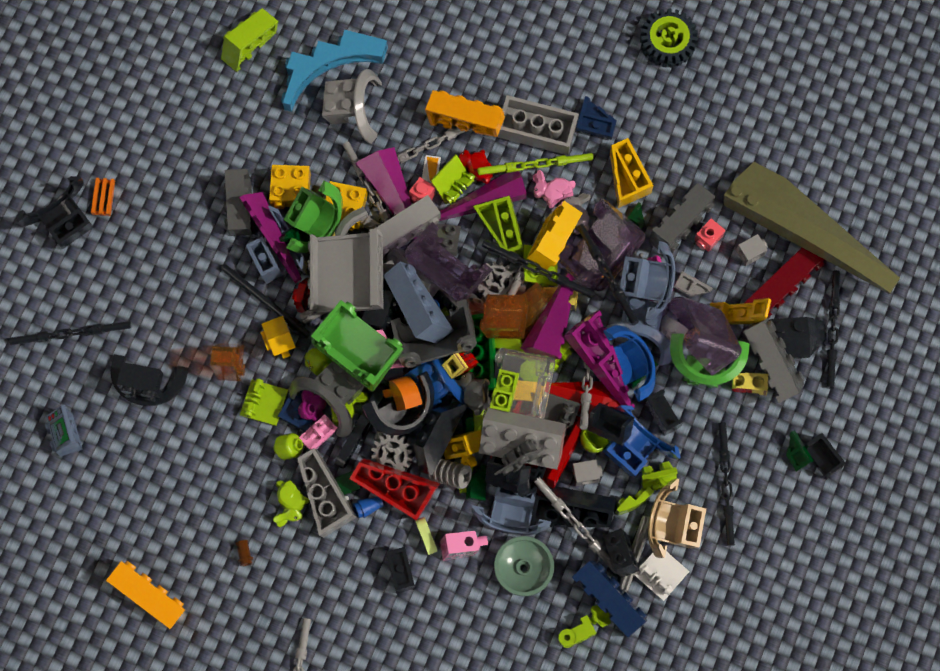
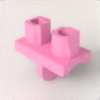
M324 415L299 438L309 450L317 449L338 430V427Z

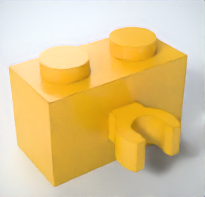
M280 316L262 323L264 331L260 333L267 351L272 350L274 356L281 354L283 359L289 357V350L296 347L284 317Z
M481 429L452 436L443 453L445 460L461 457V464L469 465L471 468L476 466L477 461L472 454L480 449Z

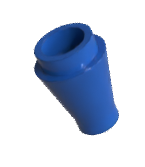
M378 496L357 500L353 504L358 519L361 517L366 518L384 506L382 499Z

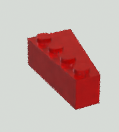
M363 459L358 463L349 478L416 521L422 515L440 485L438 482L367 459Z

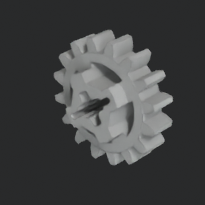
M493 261L492 266L486 263V269L480 268L481 274L476 275V279H478L476 286L479 287L478 293L484 292V299L490 297V302H492L496 298L497 302L500 303V298L503 297L505 300L514 282L513 276L515 271H509L510 265L504 267L502 261L499 265ZM488 274L489 279L484 283V278ZM493 278L494 280L496 279V281H500V286L496 282H493ZM509 280V285L505 289L504 284Z
M381 435L379 437L380 440L377 439L374 442L376 446L371 448V451L375 452L371 458L376 459V463L405 471V467L408 468L411 465L409 461L414 459V456L410 455L414 449L408 447L411 441L405 442V435L402 438H399V435ZM393 451H394V452H395V455H392V456H391V455H390V452H393Z

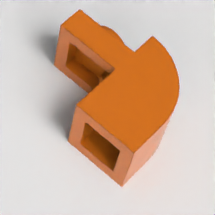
M409 376L389 381V389L383 390L385 398L394 397L397 411L423 404L419 389L414 380Z

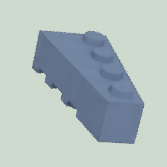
M400 261L383 275L415 338L437 344L454 331L411 264Z

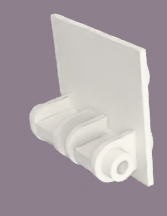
M666 551L665 558H657L652 553L639 567L640 571L634 573V576L664 601L690 571Z

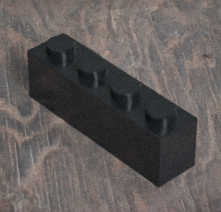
M559 486L549 487L566 504L578 522H581L585 527L611 526L616 498ZM537 488L530 526L538 524L539 519L551 521L550 527H554V525L574 527L552 506V502L545 494ZM565 508L562 510L564 514L568 513Z

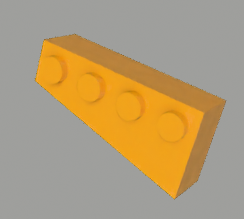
M432 90L425 108L431 126H437V123L443 124L444 128L451 129L452 126H456L460 131L465 132L473 129L477 134L498 137L505 119L503 109L497 105H485L479 100H467L463 96L449 95L442 90H439V92Z
M121 561L106 581L171 629L185 611L182 608L184 603L176 597L173 600L166 595L168 591L160 585L157 587L153 586L150 583L152 579L144 573L141 575L134 571L136 567L129 561L125 563Z

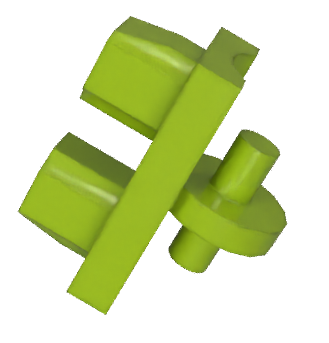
M669 461L661 463L660 471L657 472L653 471L652 466L643 467V489L646 490L649 486L653 491L661 490L669 481L677 479L678 472L676 467L673 468Z

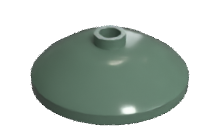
M528 536L515 537L507 541L499 549L494 563L495 575L500 585L508 592L517 596H532L544 590L550 583L554 573L553 556L548 547L538 539ZM526 565L528 570L523 572L520 570V567Z

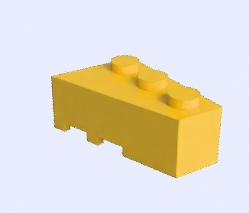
M629 138L611 145L610 158L617 206L620 208L651 194L654 185Z
M563 201L546 217L527 259L538 263L546 270L551 266L554 267L560 259L559 254L565 248L566 242L579 221L582 212L566 201Z

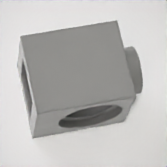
M757 234L739 244L736 252L744 265L747 266L764 257L768 246L765 240Z
M597 460L573 463L572 470L576 486L599 483L600 477L603 474L601 465H597Z

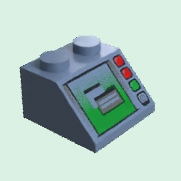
M61 405L46 416L48 422L45 423L48 434L52 436L50 445L53 452H56L61 457L83 450L73 413L66 405Z

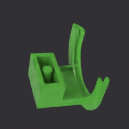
M323 181L318 190L329 196L333 202L332 204L319 194L301 187L283 220L309 235L313 234L316 237L332 236L339 225L343 210V199L339 189L333 184ZM291 238L286 247L297 253L309 252L308 242L298 241L294 238Z
M671 334V358L675 367L683 375V381H687L688 385L697 386L704 384L710 388H718V385L721 386L723 383L738 376L747 363L750 343L738 341L734 363L725 371L726 360L687 355L685 358L683 354L684 334Z

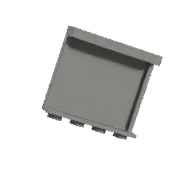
M370 229V233L316 237L311 234L310 241H308V250L310 252V260H308V269L310 271V278L308 279V288L310 290V297L308 298L309 309L315 314H327L335 308L340 300L344 303L350 302L356 308L355 311L383 309V233L378 229Z

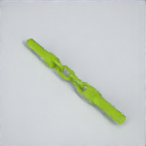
M593 153L572 156L562 155L552 159L543 158L529 162H508L503 165L478 168V175L499 172L510 173L527 168H544L550 165L563 166L568 163L593 160ZM546 161V165H538V162ZM521 164V168H516V165Z

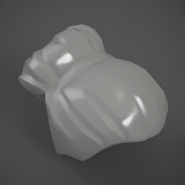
M667 314L661 319L660 332L670 342L671 334H684V336L687 334L688 328L677 320L669 318Z

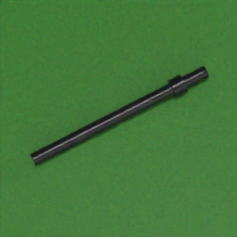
M223 264L220 269L276 315L279 317L283 316L285 322L288 323V327L293 331H298L305 338L309 337L311 332L302 326L297 318H292L228 265Z

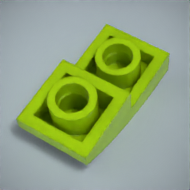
M499 369L490 408L510 412L520 373Z
M648 486L646 490L642 488L635 495L636 500L630 495L626 499L623 497L615 505L617 507L615 513L622 515L638 508L655 491Z

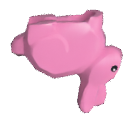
M538 170L532 176L536 183L534 196L536 198L543 197L549 208H553L555 204L573 196V189L576 185L574 180L568 181L564 178H555L547 183L541 170Z

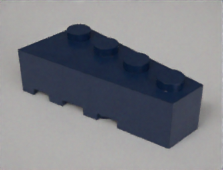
M589 561L572 578L576 583L579 580L583 583V590L592 598L595 597L597 605L605 613L608 612L610 614L609 618L627 637H630L648 621L645 618L647 614L641 607L636 608L633 605V598L626 591L623 593L618 588L620 584L613 576L609 578L605 573L607 569L600 561L597 563Z

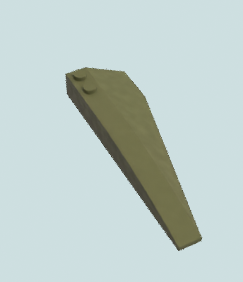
M753 162L743 171L724 194V206L888 294L892 292L900 280L899 276L789 180L756 162Z

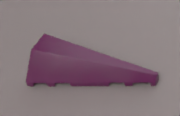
M395 147L376 151L355 163L356 167L360 168L365 174L366 180L370 181L375 187L376 193L393 215H397L412 205ZM419 235V236H417V237H414L412 240H413V241H418V240H420V239H421V235Z
M520 171L504 173L489 182V184L482 186L441 210L439 221L477 213L473 206L510 196L512 202L526 199V190Z
M263 192L246 194L239 197L295 284L301 281L302 278L291 253L286 248L287 244L280 241L283 235L268 207L269 204Z
M566 273L565 275L571 281L576 279L572 274ZM559 285L520 347L530 356L561 359L560 347L565 341L562 336L563 330L567 329L571 307L569 297L573 295L572 289Z
M598 310L574 325L563 337L620 405H628L634 408L635 405L631 403L627 393L629 391L628 386L624 385L621 375L623 372L614 347L610 345L604 333V330L607 328L602 324L600 318L602 314Z

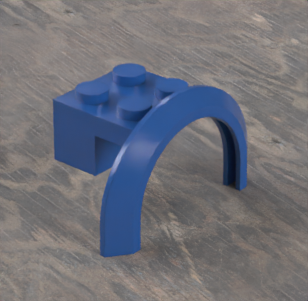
M616 325L604 330L608 341L617 337L629 339L614 347L623 372L621 375L624 385H627L647 375L645 383L633 391L638 402L647 398L652 393L656 381L655 363L650 349L636 333L627 327Z
M443 357L422 363L404 375L411 377L416 383L422 403L423 391L417 376L427 371L434 387L433 408L442 403L441 398L451 392L460 403L466 405L463 400L464 390L454 378L451 379L442 366L444 363Z
M619 405L617 407L618 411L634 417L631 410L635 408L632 406ZM634 418L631 437L622 446L610 441L602 451L629 476H636L648 462L646 458L655 448L670 458H681L679 448L676 445H669L658 439L643 427L636 418Z

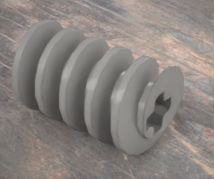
M440 459L433 475H428L430 480L440 484L464 489L471 480L472 469L469 465Z

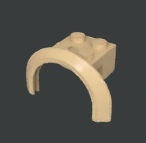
M678 478L669 481L660 490L650 513L648 540L653 554L657 558H665L667 546H662L658 541L690 549L700 547L706 508L665 501L671 492L677 491Z

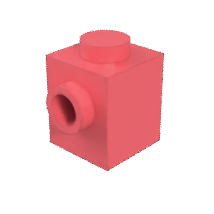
M419 177L409 191V197L413 204L427 195L431 200L436 195L435 187Z
M711 218L696 234L694 240L699 248L709 252L723 237L725 229Z

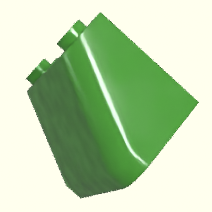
M340 300L311 335L312 344L362 385L374 391L402 353V343L396 338L386 339L357 316L356 308L350 302L344 303Z

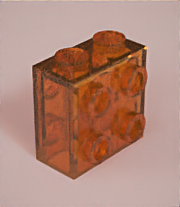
M487 295V299L483 304L484 316L480 321L481 331L487 338L524 339L530 303L524 295Z

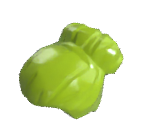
M587 429L582 430L580 434L582 446L591 453L603 451L610 442V440L589 432Z

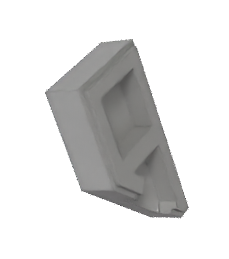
M683 271L673 287L674 290L688 298L710 293L713 289Z

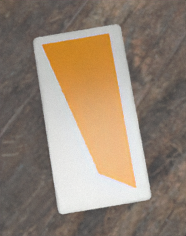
M425 156L422 179L432 184L431 180L439 172L441 157Z

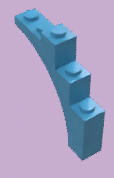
M344 30L343 36L340 35L338 39V45L318 41L317 46H314L311 56L291 52L290 58L287 57L285 62V68H287L289 77L287 79V91L283 92L281 98L284 110L292 112L303 90L315 78L330 69L354 62L383 64L388 49L387 40Z

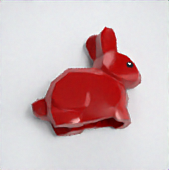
M482 149L472 154L468 150H464L459 155L463 166L467 168L469 173L471 172L475 176L474 180L489 184L493 174L478 175V168L492 166L485 156V150Z

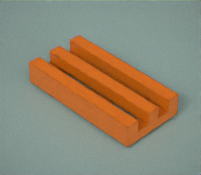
M95 179L91 208L92 215L111 216L115 179ZM100 184H102L99 211H97ZM107 184H109L110 186L108 193L106 211H103Z

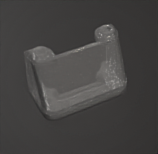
M499 348L495 355L497 366L501 367L500 369L520 373L510 412L544 419L555 359L546 355ZM486 408L485 411H484L483 419H484V417H485V414H486L488 408Z

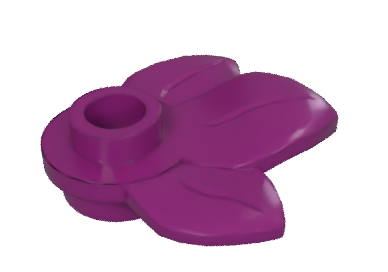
M303 390L301 394L303 402L298 407L299 415L303 419H312L317 422L324 416L322 411L326 407V401L311 391Z

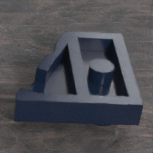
M585 96L576 131L612 140L617 120L611 115L606 114L605 110L600 106L597 107L590 101L589 97Z

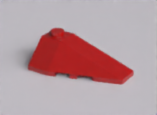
M601 381L593 382L592 389L588 391L592 395L589 417L590 412L599 403L617 410L620 403ZM582 382L542 383L538 402H540L544 391L581 404V394L585 393V390L582 389ZM585 382V386L588 385L589 388L590 382ZM580 405V408H579L578 413H577L578 415H581V406H582V405Z

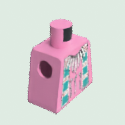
M476 531L445 534L440 540L443 561L475 555L479 548L488 547L487 536L477 537Z

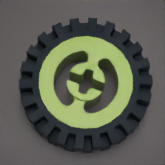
M661 9L659 14L654 12L652 17L649 16L646 22H644L641 31L640 47L641 50L644 49L643 54L645 57L649 56L648 60L650 62L655 60V65L662 63V67L665 68L667 64H670V68H672L675 64L678 66L682 65L683 61L686 63L689 57H692L698 42V30H695L696 24L691 23V17L686 18V13L683 12L680 15L677 9L675 13L671 12L672 9H667V12ZM663 30L661 37H657L656 34ZM677 39H680L681 43L678 46L674 47L676 45Z

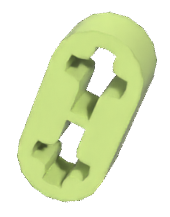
M425 517L417 521L415 520L428 555L438 552Z

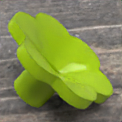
M598 605L592 606L590 609L592 612L591 622L593 624L598 623L601 627L610 625L609 613H605Z

